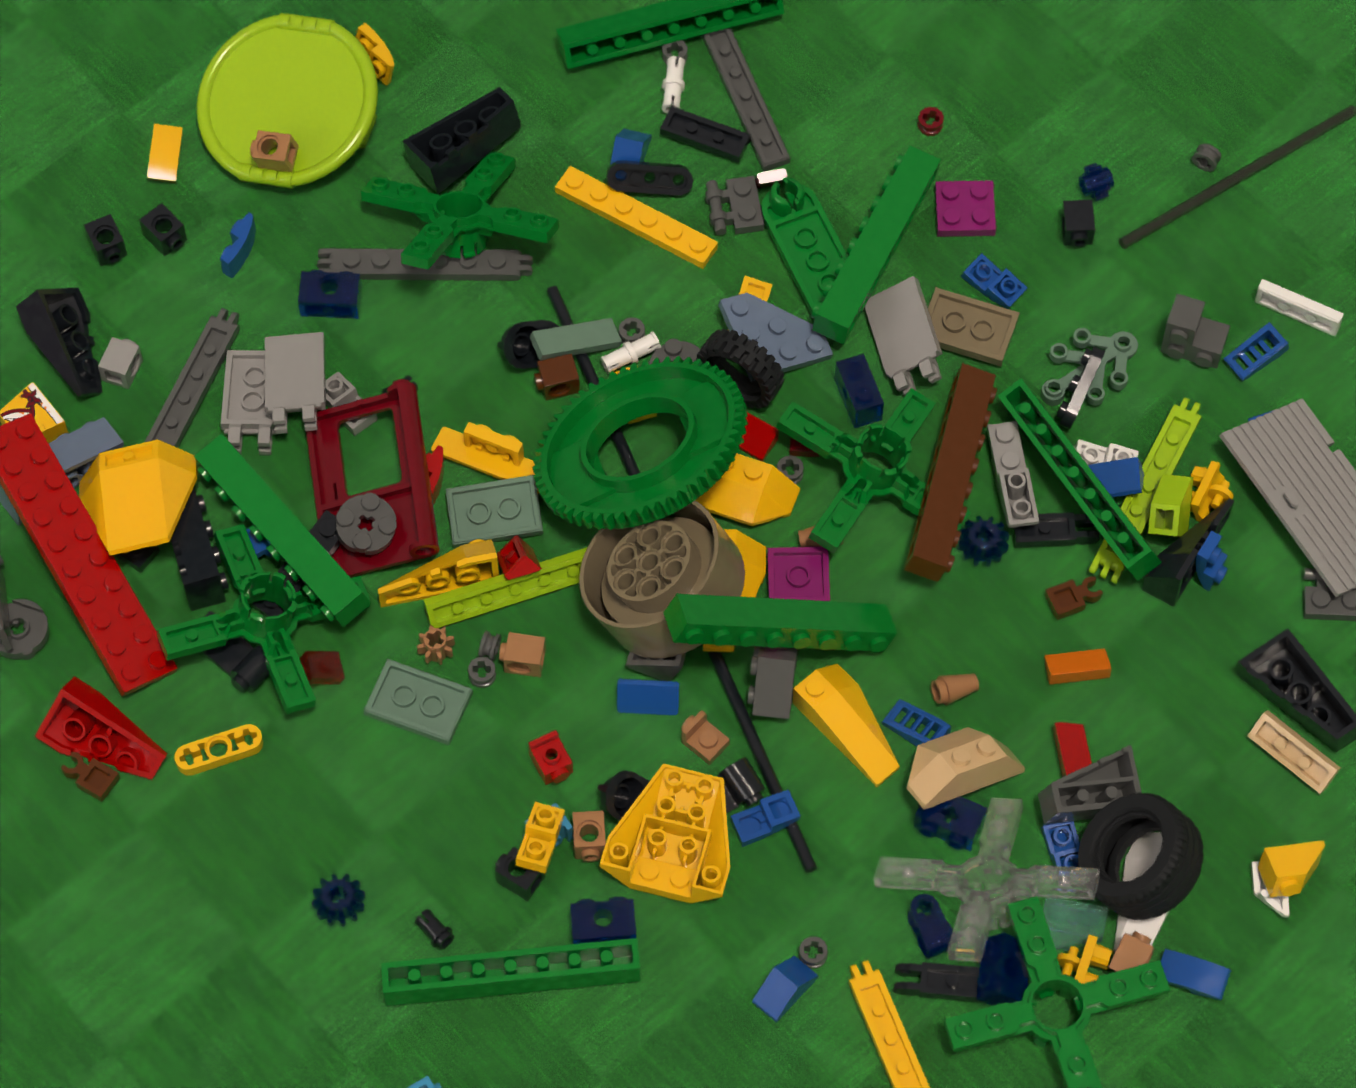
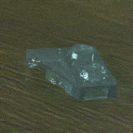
M1046 895L1043 912L1056 950L1063 948V951L1069 950L1070 946L1077 947L1080 944H1086L1089 934L1098 937L1097 943L1102 942L1108 914L1107 907Z

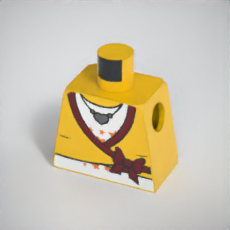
M34 382L30 383L0 410L1 425L31 413L48 443L56 440L60 435L68 433L65 420Z

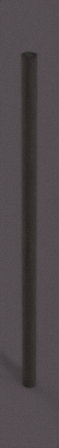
M1353 105L1348 106L1119 239L1120 246L1123 249L1128 248L1356 116V108Z

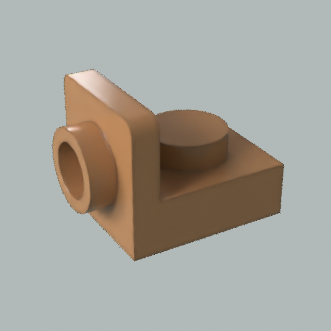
M703 710L696 716H689L681 727L682 744L708 765L730 745V739L707 721V714Z

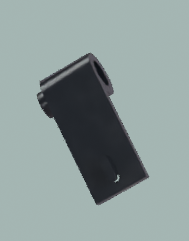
M210 610L205 616L213 615L214 613ZM242 637L230 639L224 646L202 651L203 654L232 678L231 682L243 693L246 690L253 693L270 675L265 664L266 657L262 647L256 645L253 648Z
M746 757L729 765L717 775V777L724 778L726 814L745 803L747 807H750L764 798L761 793L766 788Z

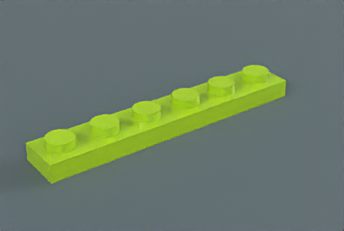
M588 547L539 562L542 569L511 580H508L504 574L423 599L429 624L434 628H440L580 583L581 564Z

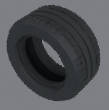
M1152 793L1126 795L1107 804L1088 824L1081 838L1078 851L1080 878L1086 889L1118 915L1133 920L1158 917L1179 905L1194 888L1203 864V840L1194 822L1165 798ZM1151 831H1161L1163 838L1161 851L1154 864L1140 877L1131 881L1121 882L1119 876L1120 863L1127 849L1140 836Z

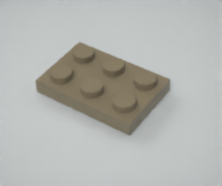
M936 287L928 306V311L940 348L1001 367L1019 320L1020 312Z

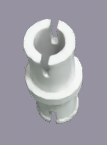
M671 56L667 59L666 78L662 82L664 90L662 111L668 113L671 104L673 107L680 109L681 92L685 89V82L683 81L685 60L682 57H679L678 64H676V56Z
M652 331L650 334L632 343L629 341L623 343V347L600 357L605 371L609 374L611 371L626 364L639 362V358L661 348V345L658 344L660 342Z

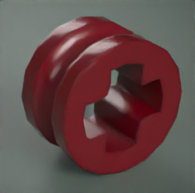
M926 107L921 110L918 116L919 131L926 136L939 134L943 129V113L935 107ZM930 118L935 119L932 125L926 123Z

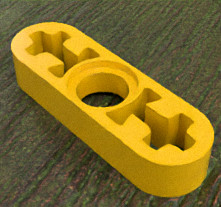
M246 724L182 745L175 753L177 769L182 774L191 776L259 753L263 747L262 733L257 726ZM246 735H250L253 739L252 745H247L244 742ZM232 739H235V743L238 749L236 751H234L231 742ZM222 743L228 747L227 752L219 757L210 753L211 748L215 744ZM202 749L205 750L206 757L208 760H203V756L201 753ZM191 754L192 758H194V763L188 765L185 761V756Z

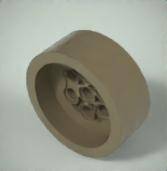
M694 501L683 509L654 522L624 529L609 530L602 528L590 542L582 560L579 577L580 591L589 611L626 650L647 658H668L686 653L702 645L673 642L663 612L675 595L696 594L741 597L745 580V568L740 550L707 509L699 502Z

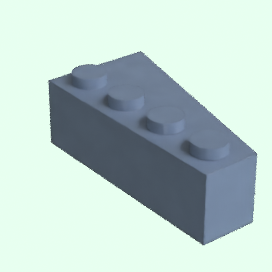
M105 417L96 421L87 422L81 428L69 434L64 433L48 444L75 489L99 453L123 448L124 441ZM0 484V503L19 526L22 524V521Z

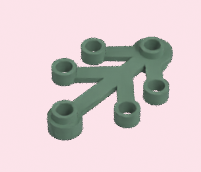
M1085 328L1075 330L1073 344L1076 347L1086 348L1087 346L1094 347L1096 345L1106 350L1086 395V400L1089 404L1100 405L1105 396V391L1102 388L1105 364L1115 358V371L1111 373L1109 383L1115 390L1124 389L1128 382V375L1126 373L1127 359L1136 354L1138 341L1134 335L1124 331L1117 332L1111 337L1091 335L1090 331ZM1085 336L1087 339L1081 341L1077 337ZM1123 342L1128 344V346H1121L1119 343ZM1055 343L1050 348L1049 357L1054 363L1070 362L1079 364L1084 352L1068 350L1064 344ZM1061 351L1063 355L1057 356L1054 352ZM1079 366L1059 380L1051 379L1046 381L1041 390L1043 402L1050 406L1061 404L1065 397V390L1069 388L1074 375L1080 376L1084 366ZM1120 377L1124 381L1118 383L1114 380V378ZM1049 388H1056L1059 391L1052 392ZM1091 393H1098L1100 397L1094 398L1091 396Z

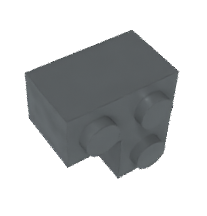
M1176 294L1167 320L1160 352L1175 359L1182 358L1195 362L1201 367L1217 369L1228 338L1230 325L1202 317L1205 306L1204 301Z
M754 646L750 675H756L755 686H749L748 704H753L752 715L783 719L790 718L798 649Z

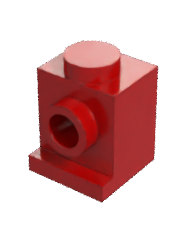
M556 730L528 742L529 756L545 785L552 782L560 783L573 773V762ZM557 755V757H556L555 759H553V760H550V759H549V758H551V757Z

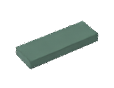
M612 318L532 331L530 335V340L540 361L571 353L573 356L618 348L622 343Z

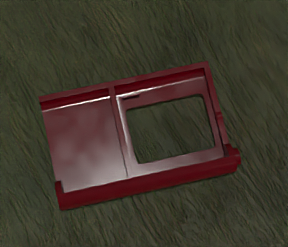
M399 379L387 388V393L317 411V430L306 431L317 519L319 520L326 510L336 516L340 507L348 499L366 493H374L379 498L385 500L392 507L396 515V532L391 544L385 550L374 555H365L366 553L351 552L341 544L332 555V558L351 578L437 554L440 548L416 385L407 379ZM392 410L402 473L401 481L359 494L348 495L339 431L340 425L347 421ZM365 518L361 519V524L358 527L360 529L366 528L370 531L372 530L371 524L373 521L370 519L366 520Z

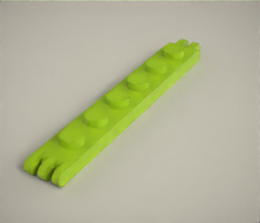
M1184 397L1180 406L1173 405L1142 465L1144 471L1142 493L1127 495L1121 506V509L1141 535L1149 522L1151 502L1162 475L1174 474L1201 421L1202 416L1198 414L1201 404L1195 402L1190 411L1187 409L1190 403L1189 398ZM1104 539L1089 568V572L1095 574L1099 565H1101L1103 569L1100 577L1106 579L1110 570L1115 571L1111 582L1117 584L1125 569V565Z

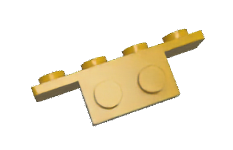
M468 422L463 433L444 426L431 447L433 453L436 447L440 445L443 447L444 458L500 480L535 475L533 471L535 463L533 460L524 457L523 443L512 435L504 436L496 433L483 424L476 425Z

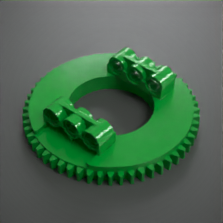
M667 356L662 363L657 357L652 364H649L647 359L644 360L640 367L636 363H632L630 370L623 366L619 374L611 371L607 380L600 377L598 385L588 384L589 391H578L580 397H571L569 399L571 405H563L561 407L564 413L554 415L556 422H548L547 426L550 430L542 432L544 439L538 440L540 448L535 449L537 457L533 458L535 463L533 467L535 475L533 477L536 481L535 485L548 508L552 509L555 515L559 514L562 520L566 518L570 524L575 521L577 526L586 525L587 529L594 527L598 530L602 528L612 530L635 527L657 521L683 509L702 496L729 469L728 467L731 462H734L736 453L740 452L739 445L744 443L742 435L747 433L744 426L748 425L746 420L748 413L744 398L730 375H726L724 370L720 371L717 365L712 367L708 361L703 364L701 359L693 362L691 357H687L682 361L681 357L677 356L672 362L670 356ZM672 413L679 415L686 435L680 446L670 457L659 465L639 474L622 477L608 476L599 459L598 451L614 431L636 418L649 414Z

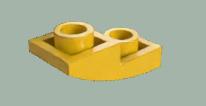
M364 23L358 27L356 38L370 56L376 77L387 86L391 82L395 63L393 57L380 36L368 24Z
M154 124L147 179L176 183L183 127Z
M539 802L534 803L525 826L523 841L516 856V866L546 874L560 833L565 809Z

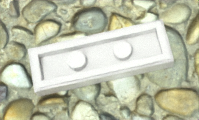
M1264 279L1261 280L1254 301L1332 336H1336L1344 315V313Z

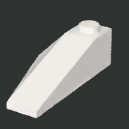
M1149 832L1140 836L1132 844L1125 858L1123 881H1131L1140 877L1154 864L1161 851L1163 840L1161 832ZM1170 911L1158 917L1144 920H1133L1118 915L1113 952H1116L1124 934L1127 933L1132 936L1134 931L1152 939L1149 944L1152 946Z

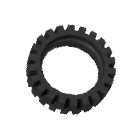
M728 329L716 330L703 344L697 353L696 360L701 359L703 364L708 361L712 367L717 365L720 371L724 370L726 375H730L732 380L736 382L748 408L753 409L756 407L761 409L762 407H767L784 383V372L780 370L782 367L779 363L774 362L776 358L772 354H766L768 350L764 346L758 347V342L754 339L749 341L747 335L742 333L739 336L737 331L731 330L729 332ZM725 358L739 364L741 367L747 370L756 381L750 382L749 377L737 371L734 367H732L729 364V362Z

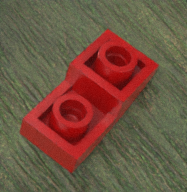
M440 445L436 447L433 453L429 452L426 455L433 506L438 498L444 476L443 447Z

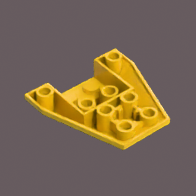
M158 439L98 454L79 482V498L96 525L97 533L110 556L170 542L198 479L195 455Z
M663 763L609 834L601 857L600 867L630 889L690 904L722 897L730 872L724 778Z

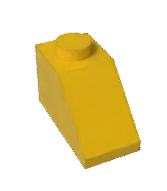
M1323 840L1264 848L1258 870L1270 897H1288L1300 894L1319 865L1325 848Z

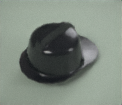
M547 320L519 322L504 332L501 342H498L497 346L501 348L505 358L513 367L519 369L538 368L537 361L540 360L530 340V335L532 331L559 326Z
M624 770L618 772L606 780L604 784H600L597 787L601 791L600 802L603 809L620 821L650 781L632 771Z

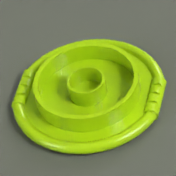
M280 13L279 15L261 19L241 29L225 42L206 68L197 96V121L202 139L213 158L240 181L292 189L296 186L314 182L343 165L357 151L372 126L378 102V85L375 69L370 56L360 41L334 20ZM258 130L292 135L299 145L292 172L258 167L250 154L251 143L253 140H256ZM278 147L270 149L267 155L275 153Z

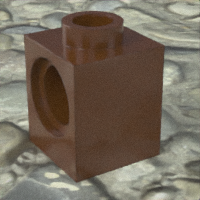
M572 353L537 361L538 373L534 374V381L537 391L543 390L546 401L579 393V376Z

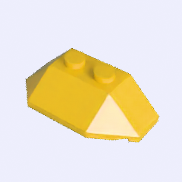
M736 453L735 460L731 462L728 467L729 469L725 471L708 491L695 500L710 513L749 526H755L780 517L791 516L801 488L774 465Z

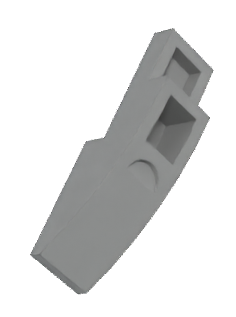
M1017 421L987 425L993 474L1000 503L1009 528L1039 524L1029 468H1026Z

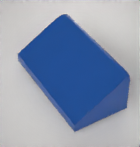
M1138 457L1089 465L1112 497L1142 493L1144 471Z
M618 679L617 711L619 713L678 715L679 682Z

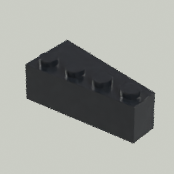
M498 87L403 140V145L411 168L437 194H440L521 127L514 100L503 89Z
M194 488L171 537V543L191 611L226 602L224 590L229 589L225 572L219 573L217 564L222 563L217 546L211 547L209 539L214 538L210 520H203L202 513L207 512L203 495L196 496Z
M1288 628L1237 662V675L1335 752L1356 740V713Z

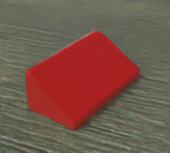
M748 413V417H746L748 425L744 426L747 433L742 435L744 443L740 444L739 448L763 462L778 441L779 431L772 425Z
M518 535L514 536L497 553L498 562L505 578L508 580L542 569L533 549Z
M1055 722L1053 735L1062 777L1091 765L1092 762L1084 725Z

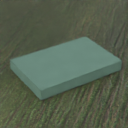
M533 475L445 489L454 548L468 544L476 539H492L493 542L512 539L516 535L522 538L544 534L538 492L535 485L536 481Z
M387 659L363 712L365 716L450 746L473 695V689Z

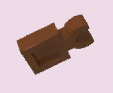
M1095 576L1085 578L1082 585L1076 586L1072 579L1045 589L1044 595L1057 620L1085 610L1086 604L1084 601L1097 602L1102 598V590L1096 592L1088 590V587L1095 585Z
M72 752L70 754L71 759L77 762V766L68 768L62 765L61 770L63 774L71 779L78 778L75 782L77 788L103 802L120 779L119 773L94 758L87 765L79 753Z

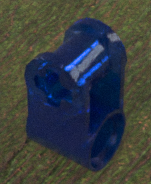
M929 894L916 896L911 902L907 919L926 959H931L957 948L956 935L951 925L947 922L937 900Z

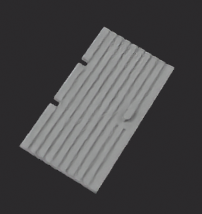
M1299 399L1287 406L1285 405L1221 433L1220 438L1335 597L1337 598L1356 589V470L1340 449L1333 453L1329 449V446H1332L1335 442L1304 399Z

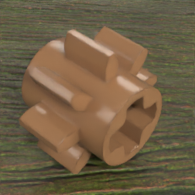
M431 625L425 634L419 633V641L422 644L417 645L418 654L425 653L427 664L433 661L442 665L443 660L447 656L453 657L451 646L455 645L454 636L446 637V627L438 629Z

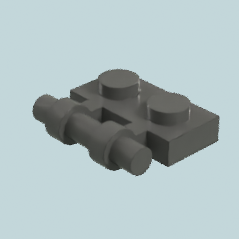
M755 176L727 179V190L719 189L716 180H710L706 183L707 191L705 197L706 202L710 204L711 214L709 215L710 223L714 226L717 235L725 234L727 232L726 226L734 225L735 235L764 231ZM729 203L731 212L723 211L722 204Z
M1304 568L1303 579L1315 580V587L1305 586L1303 590L1304 619L1356 621V589L1336 598L1329 587H1326V583L1315 568Z

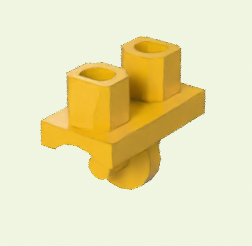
M1211 461L1208 468L1195 466L1191 473V477H1194L1193 486L1198 487L1197 491H1192L1190 512L1194 513L1196 521L1200 522L1209 515L1212 508L1216 509L1229 498L1232 500L1234 498L1233 493L1228 489L1230 482L1219 471L1220 462Z
M1089 934L1081 959L1077 957L1079 949L1075 946H1070L1068 953L1058 954L1057 960L1059 966L1063 968L1062 974L1071 976L1072 971H1075V979L1083 984L1097 980L1099 977L1088 972L1090 965L1107 970L1112 950L1096 944L1098 937Z

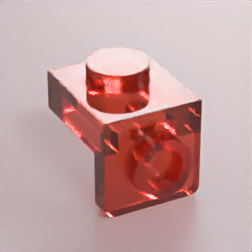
M305 651L299 658L310 686L312 684H340L345 679L338 651Z

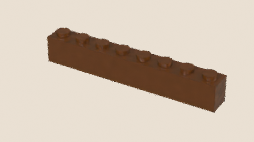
M962 363L953 379L907 555L905 571L939 582L943 573H949L952 568L955 556L950 555L951 550L956 548L961 535V531L957 530L958 523L961 524L967 511V507L963 506L964 499L967 500L973 487V483L969 481L970 475L973 476L979 464V459L975 457L976 451L980 452L983 446L985 435L981 434L982 428H986L991 416V411L987 410L988 404L991 405L997 392V388L993 387L995 374Z

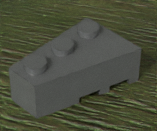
M1131 744L1109 756L1099 759L1091 765L1050 783L1039 792L1038 797L1044 824L1093 819L1102 808L1112 801L1133 793H1142Z

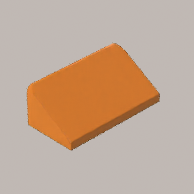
M1105 648L1044 655L1049 685L1110 678L1111 664Z

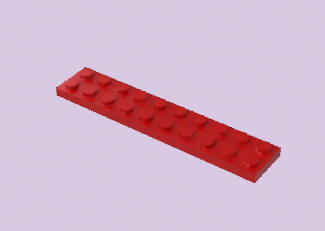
M27 414L1 425L0 484L121 696H126L174 674L178 669L173 659L166 660L157 637L156 629L115 558L107 552L97 533L96 525L32 414Z

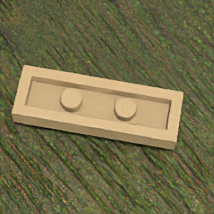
M1269 710L1261 715L1247 735L1319 794L1327 789L1341 769V767Z

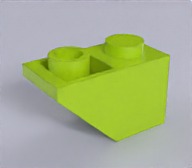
M1162 475L1151 502L1148 534L1181 537L1188 531L1194 477Z

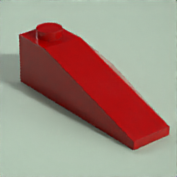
M75 676L61 688L34 736L61 754L70 756L72 752H76L82 757L88 758L89 762L94 758L99 762L115 766L117 770L151 780L155 777L168 755L103 694Z

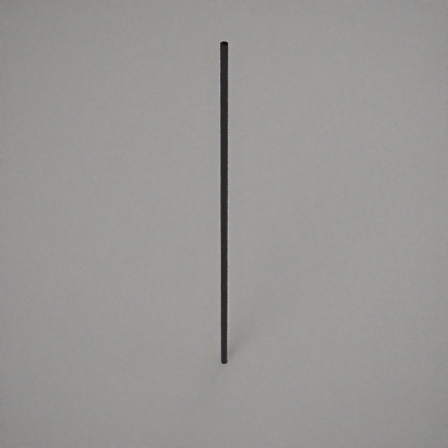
M552 286L548 288L547 294L561 325L574 324L558 287ZM588 354L575 355L587 383L598 385L599 379ZM618 428L611 434V437L629 476L639 474L640 470L621 428ZM707 651L771 795L782 792V787L722 653ZM796 821L787 826L786 829L805 872L811 873L817 870V865Z

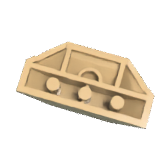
M966 727L917 746L906 789L925 810L1021 774L1025 771V767L1007 746L986 733Z

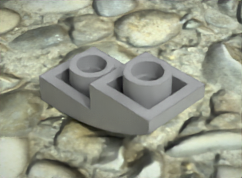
M337 372L326 380V405L328 408L361 399L356 388L341 373ZM373 414L342 424L356 436L378 420L377 414Z

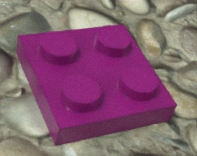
M993 180L935 181L937 237L995 236L996 220Z
M824 547L767 548L769 598L830 601L829 556L827 549Z

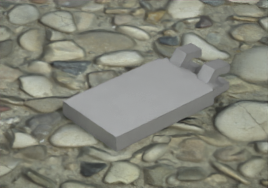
M912 276L870 297L865 306L867 317L886 376L894 379L897 390L903 391L904 395L908 393L910 388L916 390L910 370L918 366L922 376L925 379L928 378L930 383L942 379L938 363L935 359L942 355V351L919 280Z
M324 332L265 337L266 415L272 414L275 433H288L287 413L302 412L305 431L317 430V410L326 409Z
M227 350L221 429L224 430V434H228V441L241 455L243 434H258L259 455L272 454V435H278L275 433L272 414L266 415L265 350Z

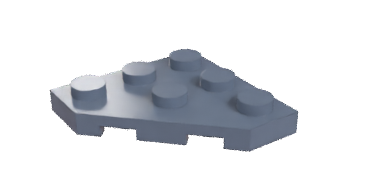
M743 293L721 299L718 304L729 332L731 330L737 331L739 336L743 333L748 336L749 341H752V339L757 341L758 347L764 346L768 350L766 354H772L776 358L774 362L780 364L782 367L780 370L783 372L830 360L833 356L826 336L813 331L812 323L754 295ZM746 370L750 382L756 381L753 378V376Z

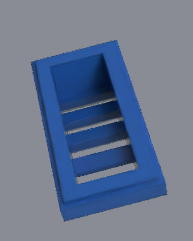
M1269 322L1223 359L1243 382L1288 351L1289 343ZM1268 338L1275 347L1270 349L1264 342L1265 339ZM1259 345L1266 354L1262 356L1255 349V346ZM1250 351L1257 361L1253 363L1245 353ZM1240 357L1248 366L1246 370H1243L1235 361L1237 358Z
M901 699L898 700L882 721V725L916 747L951 733V725ZM901 711L907 713L900 723L894 721ZM913 717L916 721L910 728L906 727L905 725ZM921 724H924L925 728L922 730V732H916ZM931 730H933L935 734L932 736V738L930 739L926 737Z

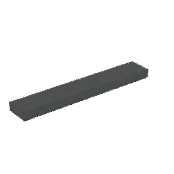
M731 28L703 34V41L745 133L750 134V144L763 172L790 164V156Z

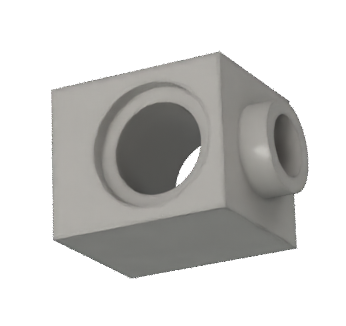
M112 337L98 365L102 381L129 389L143 362L140 346L129 339L120 340Z

